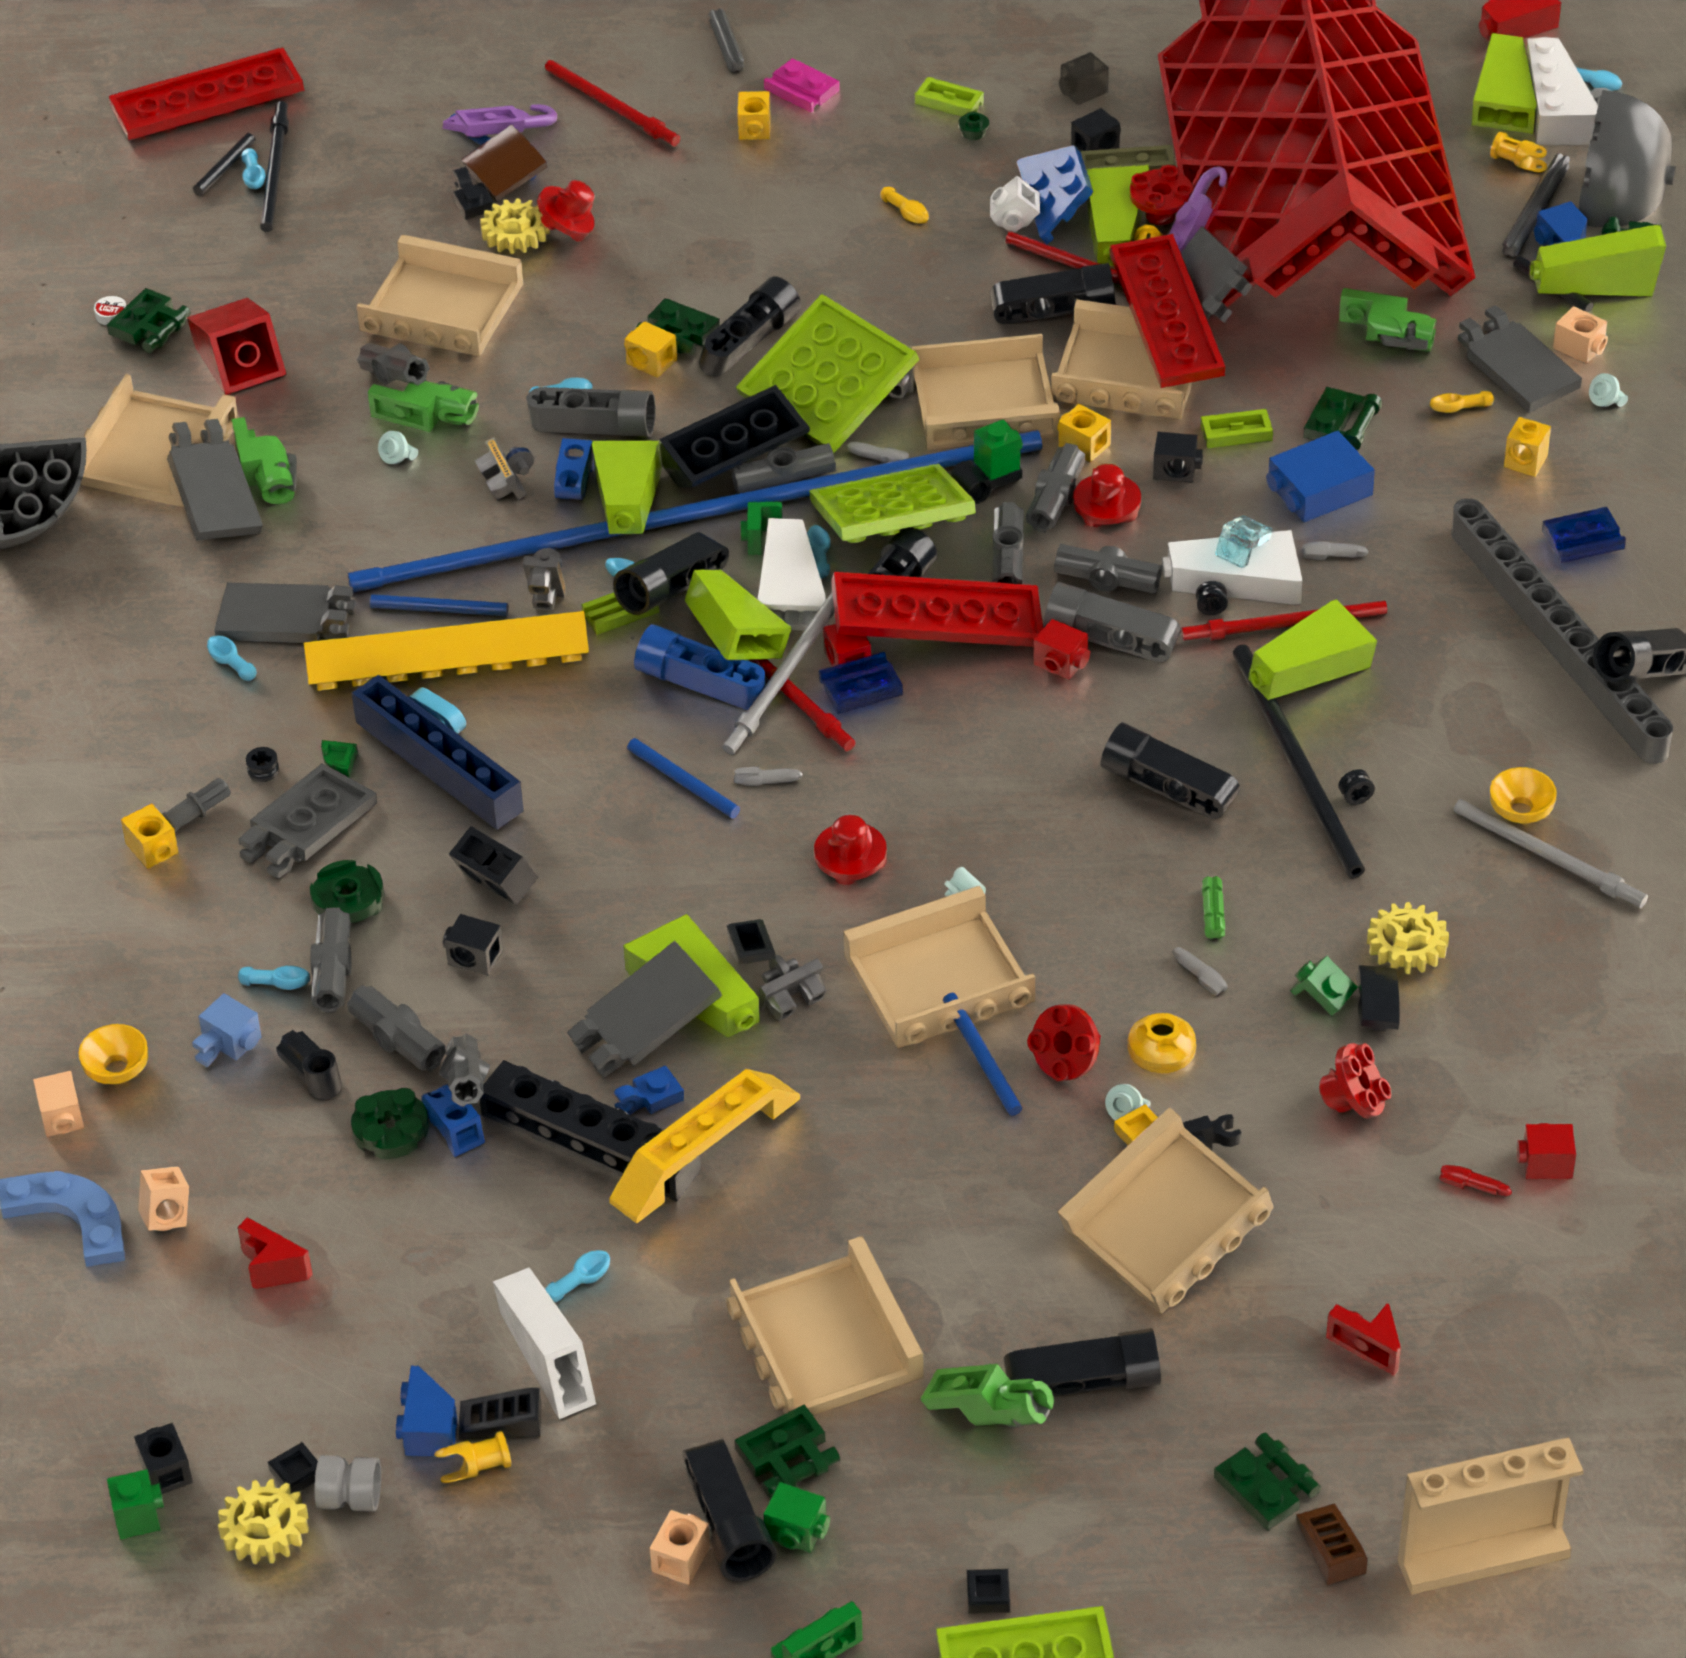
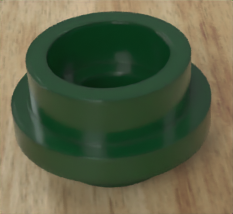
M969 112L959 119L958 128L966 139L979 140L986 135L989 129V119L979 112Z

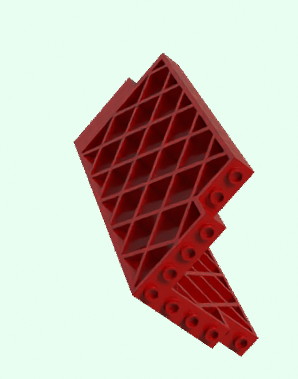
M1199 0L1202 18L1157 56L1179 173L1185 175L1192 182L1194 188L1200 177L1213 167L1220 166L1228 174L1224 189L1219 186L1220 176H1218L1211 182L1205 194L1212 201L1211 208L1213 211L1204 228L1211 232L1227 248L1229 247V250L1248 267L1242 276L1253 286L1259 285L1276 298L1346 241L1350 240L1413 289H1416L1429 279L1452 297L1475 279L1474 268L1418 40L1376 6L1375 0ZM1285 134V136H1284V138H1283V140H1282V142H1281V144H1280V146H1279V148H1278V150H1277V152H1276V154H1275V151H1276V149H1277V147H1278V145H1279V143H1280V141H1281L1283 135ZM1318 135H1320V137H1319V139H1318V141H1317V143H1316V145H1315V147H1314V149H1313V151H1312V153H1311V155H1310V157H1309L1307 163H1305L1306 160H1307V158H1308V156H1309V154H1310V152H1311V150H1312V148H1313V146H1314V144H1315V141H1316ZM1294 184H1296L1283 212L1281 213ZM1251 200H1252V203H1251V205H1250L1248 211L1246 212V210H1247V208H1248V206H1249V204H1250V202H1251ZM1232 288L1222 303L1228 307L1240 298L1242 294L1237 289Z

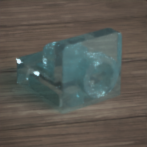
M1242 515L1223 524L1215 554L1221 559L1244 568L1249 563L1252 549L1270 540L1272 528Z

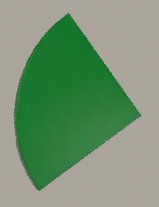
M322 740L321 750L325 765L350 777L358 754L357 744Z

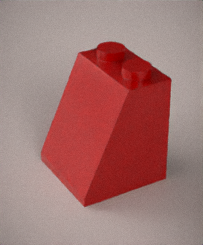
M248 297L187 317L195 348L225 395L287 375L270 313Z

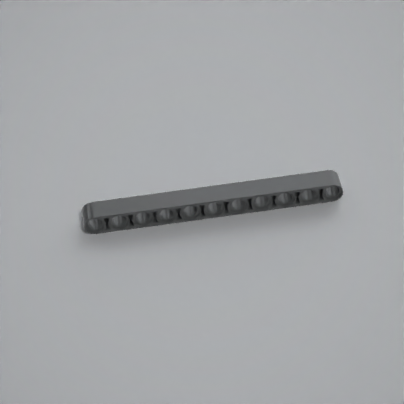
M1469 498L1457 501L1453 509L1451 536L1634 752L1643 761L1658 764L1667 760L1670 754L1673 734L1671 721L1635 680L1610 682L1600 676L1593 660L1594 648L1599 638L1482 503Z

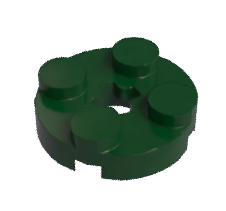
M341 860L328 864L317 873V880L314 884L311 882L310 897L313 909L319 915L325 912L326 908H340L341 911L350 915L351 923L375 916L383 908L384 886L382 877L373 866L367 864V868L357 866L355 860ZM348 889L350 892L353 893L348 895H342V890Z
M405 1087L397 1090L380 1091L357 1099L355 1111L351 1117V1128L354 1141L361 1150L364 1151L365 1147L367 1150L373 1151L375 1157L393 1159L408 1155L418 1148L417 1142L422 1139L423 1135L426 1138L428 1134L429 1122L427 1110L422 1101L416 1098L413 1090ZM389 1120L396 1121L395 1127L387 1128V1125L382 1123Z

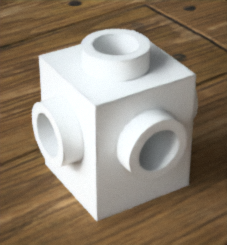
M1018 176L1005 186L998 187L990 197V218L998 227H1003L1009 232L1016 233L1022 227H1027L1040 214V193Z

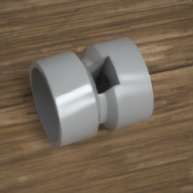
M321 1455L319 1457L315 1475V1504L317 1509L337 1510L338 1508H343L347 1502L352 1511L375 1512L377 1510L381 1490V1464L379 1458L355 1457L349 1465L347 1460L340 1456Z

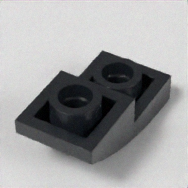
M1359 965L1357 983L1360 994L1358 1003L1360 1025L1374 1031L1399 1030L1400 1007L1396 968Z

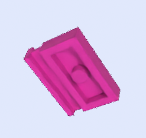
M791 58L773 72L772 78L764 79V90L812 113L816 105L821 106L840 91V82Z

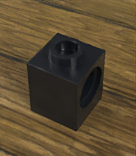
M1102 108L1097 109L1071 122V146L1074 145L1079 151L1119 149L1120 123Z
M1157 431L1153 479L1193 482L1195 469H1202L1203 449H1197L1198 435Z
M460 914L454 925L446 929L443 937V947L446 948L448 965L489 976L504 950L501 925Z
M173 1422L161 1427L151 1428L142 1434L134 1436L143 1470L148 1469L151 1485L159 1483L161 1494L193 1483L188 1458Z

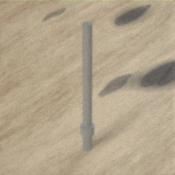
M833 593L827 598L748 711L742 712L734 723V731L722 746L723 750L728 754L734 755L745 738L753 735L760 724L759 719L816 640L823 627H825L835 613Z
M1462 799L1458 800L1455 804V813L1599 886L1602 893L1612 898L1618 896L1640 908L1646 904L1648 895L1625 884L1624 878L1612 872L1606 874Z

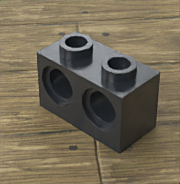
M472 826L468 828L449 852V856L464 875L516 906L538 879V876L523 856Z

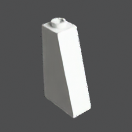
M769 518L758 600L791 626V630L805 631L827 599L803 519Z
M1291 530L1168 542V557H1162V571L1164 578L1170 577L1172 591L1196 594V589L1202 583L1217 581L1225 586L1227 597L1292 605L1301 604L1303 580Z
M530 1267L493 1281L500 1313L557 1417L562 1419L596 1405L582 1341Z

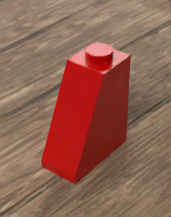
M1489 0L1482 6L1479 31L1490 42L1492 33L1523 37L1525 39L1559 28L1561 2L1559 0Z

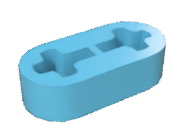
M422 687L409 696L410 699L457 734L466 728L467 723L461 711L432 691Z

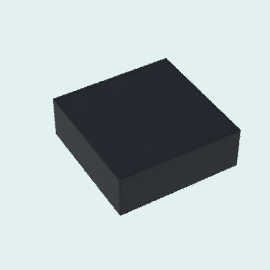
M301 1442L268 1461V1467L281 1486L285 1483L290 1485L292 1494L300 1492L315 1483L318 1460L305 1444Z
M1008 1569L967 1570L968 1614L1010 1612Z

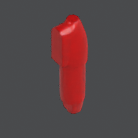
M1443 1165L1441 1167L1439 1180L1460 1189L1469 1186L1495 1196L1507 1197L1512 1194L1510 1186L1502 1181L1473 1172L1469 1168L1456 1165Z

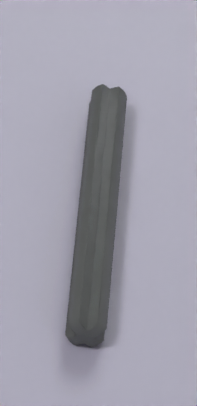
M1559 153L1552 159L1502 244V253L1505 256L1510 255L1513 258L1521 251L1536 225L1537 212L1545 210L1570 167L1568 155L1563 156Z

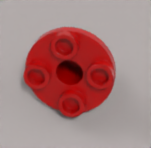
M1164 165L1160 169L1134 174L1130 184V199L1138 209L1146 212V219L1150 223L1163 226L1174 221L1176 213L1184 205V202H1188L1194 187L1185 175L1179 173V169L1176 166Z
M579 180L569 182L565 189L556 186L545 187L537 197V205L542 214L540 218L542 224L550 230L557 229L570 236L573 240L582 242L595 226L594 217L591 213L595 199L592 189Z
M1113 464L1099 465L1092 470L1091 476L1083 479L1076 486L1073 494V504L1078 514L1084 518V522L1088 526L1099 527L1101 525L1132 522L1137 518L1141 507V491L1134 481L1124 476L1120 467Z
M844 815L836 819L832 826L820 833L814 844V858L817 866L825 874L835 878L836 882L842 885H850L856 880L867 878L886 865L887 844L885 838L877 829L866 824L861 817L856 815Z
M1060 1004L1051 1006L1040 1014L1034 1024L1033 1031L1028 1035L1027 1045L1029 1050L1033 1052L1039 1067L1048 1076L1056 1081H1068L1081 1078L1094 1066L1099 1052L1101 1035L1091 1017L1083 1009L1072 1004Z
M1350 1043L1340 1047L1335 1057L1336 1070L1330 1068L1329 1073L1320 1079V1095L1330 1109L1343 1113L1353 1108L1360 1116L1367 1119L1378 1116L1383 1112L1385 1101L1391 1098L1392 1092L1387 1080L1380 1076L1374 1063V1053L1368 1044L1357 1045Z

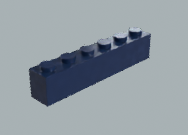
M377 675L352 692L355 720L358 725L496 830L524 811L520 780L380 675Z

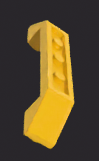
M745 1069L639 1148L609 1197V1203L635 1223L640 1222L665 1203L664 1182L758 1110L774 1120L798 1102L800 1094L774 1075Z

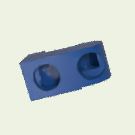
M562 438L556 464L555 498L583 500L585 498L589 474L593 472L594 468L592 440ZM580 449L584 454L582 457L569 456V450Z
M448 1083L437 1090L421 1096V1101L427 1110L428 1119L446 1139L448 1149L454 1157L485 1143L480 1115L471 1104L462 1107L453 1102Z

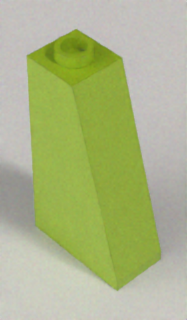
M1492 33L1473 99L1471 125L1533 134L1537 105L1523 37Z
M1148 165L1086 169L1093 189V193L1086 200L1096 263H1109L1110 266H1114L1110 256V245L1134 241V233L1140 226L1143 211L1138 209L1130 199L1131 178L1134 174L1149 171Z
M1661 225L1646 226L1539 247L1536 260H1532L1530 264V279L1535 280L1539 294L1579 293L1580 295L1652 297L1666 249Z
M592 441L595 474L609 534H643L662 472L659 441Z
M694 570L685 602L726 660L782 659L792 627L722 570Z
M1337 599L1332 600L1255 651L1248 679L1267 700H1271L1371 668L1377 640Z
M687 914L623 945L625 970L629 975H632L673 941H676L722 994L719 999L697 1015L696 1018L727 1038L741 1031L748 1030L754 1024L760 1022L758 996Z

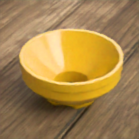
M1516 767L1502 771L1495 776L1490 786V803L1493 809L1503 818L1521 824H1529L1544 819L1553 810L1557 797L1554 782L1544 773L1527 767ZM1523 803L1530 806L1531 810L1527 813H1518L1511 806Z
M1154 1013L1140 1018L1131 1027L1127 1039V1050L1133 1062L1142 1069L1154 1073H1171L1184 1068L1194 1058L1196 1052L1195 1033L1188 1022L1176 1015ZM1164 1024L1170 1026L1173 1032L1166 1036H1160L1153 1033L1151 1029L1156 1025Z
M125 1024L105 1025L90 1032L83 1039L78 1051L79 1061L84 1073L92 1080L103 1084H121L137 1076L147 1064V1040L138 1029ZM114 1061H122L127 1064L126 1068L120 1072L114 1073L106 1070L107 1066Z

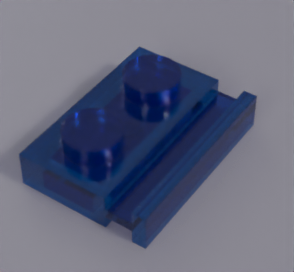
M1608 507L1544 520L1542 524V532L1554 553H1558L1560 563L1625 549L1626 538L1621 536L1620 528Z
M885 652L819 670V681L824 685L825 692L837 714L903 695V684L892 664L887 661Z

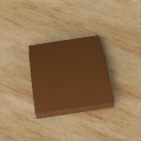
M510 125L461 159V162L478 183L484 184L496 202L547 168V162L513 125Z

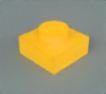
M1144 1104L1115 1120L1114 1132L1128 1146L1158 1117Z

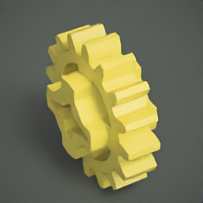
M517 198L515 203H510L506 199L503 200V205L501 206L493 204L492 211L485 210L484 218H480L482 240L487 241L489 248L497 245V251L500 253L505 249H509L510 254H514L516 249L526 253L529 246L537 249L538 241L546 242V234H550V229L542 224L540 220L542 214L538 205L533 207L532 200L523 204L520 198Z
M1406 902L1403 909H1399L1395 903L1391 904L1389 913L1380 909L1378 910V919L1371 918L1370 928L1367 933V944H1370L1369 953L1370 955H1378L1379 965L1389 962L1391 963V968H1396V970L1398 967H1404L1406 974H1410L1411 968L1417 967L1423 973L1427 963L1436 967L1438 966V958H1445L1449 942V932L1446 931L1447 923L1446 921H1437L1438 912L1436 911L1429 914L1425 913V905H1420L1416 910L1412 909L1410 902Z
M269 1479L266 1487H260L258 1481L253 1480L252 1489L248 1491L241 1486L237 1487L238 1497L235 1499L227 1496L224 1499L226 1509L218 1511L220 1520L218 1529L220 1538L224 1539L225 1549L227 1551L235 1549L237 1559L240 1561L247 1555H251L253 1564H258L262 1556H267L270 1564L274 1563L275 1554L279 1552L285 1557L290 1556L289 1545L292 1544L300 1547L302 1545L301 1534L308 1533L309 1530L307 1506L302 1502L301 1493L298 1491L291 1494L288 1483L283 1484L279 1489L275 1488L274 1479Z

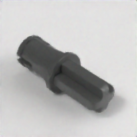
M217 778L196 793L189 792L186 794L187 798L167 812L162 813V815L172 825L174 831L177 832L178 829L198 816L201 818L205 817L206 811L229 797L231 791L223 779Z

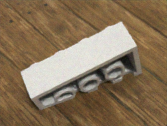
M1528 38L1526 55L1537 105L1534 125L1536 144L1540 146L1589 145L1590 140H1592L1595 126L1594 121L1598 108L1596 101L1559 38Z

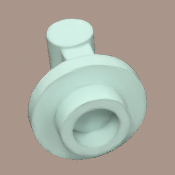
M1602 373L1592 380L1589 387V396L1595 405L1607 407L1615 403L1617 406L1622 407L1627 403L1628 396L1619 389L1618 380L1613 375Z
M388 431L379 440V455L387 464H399L405 458L413 461L418 456V449L409 445L404 435L398 431Z
M964 867L956 869L952 879L944 883L949 888L944 894L946 897L979 885L983 892H986L985 886Z
M1129 1084L1114 1086L1109 1090L1105 1099L1107 1112L1114 1120L1121 1118L1144 1104L1149 1108L1151 1105L1150 1100L1143 1098L1140 1092Z

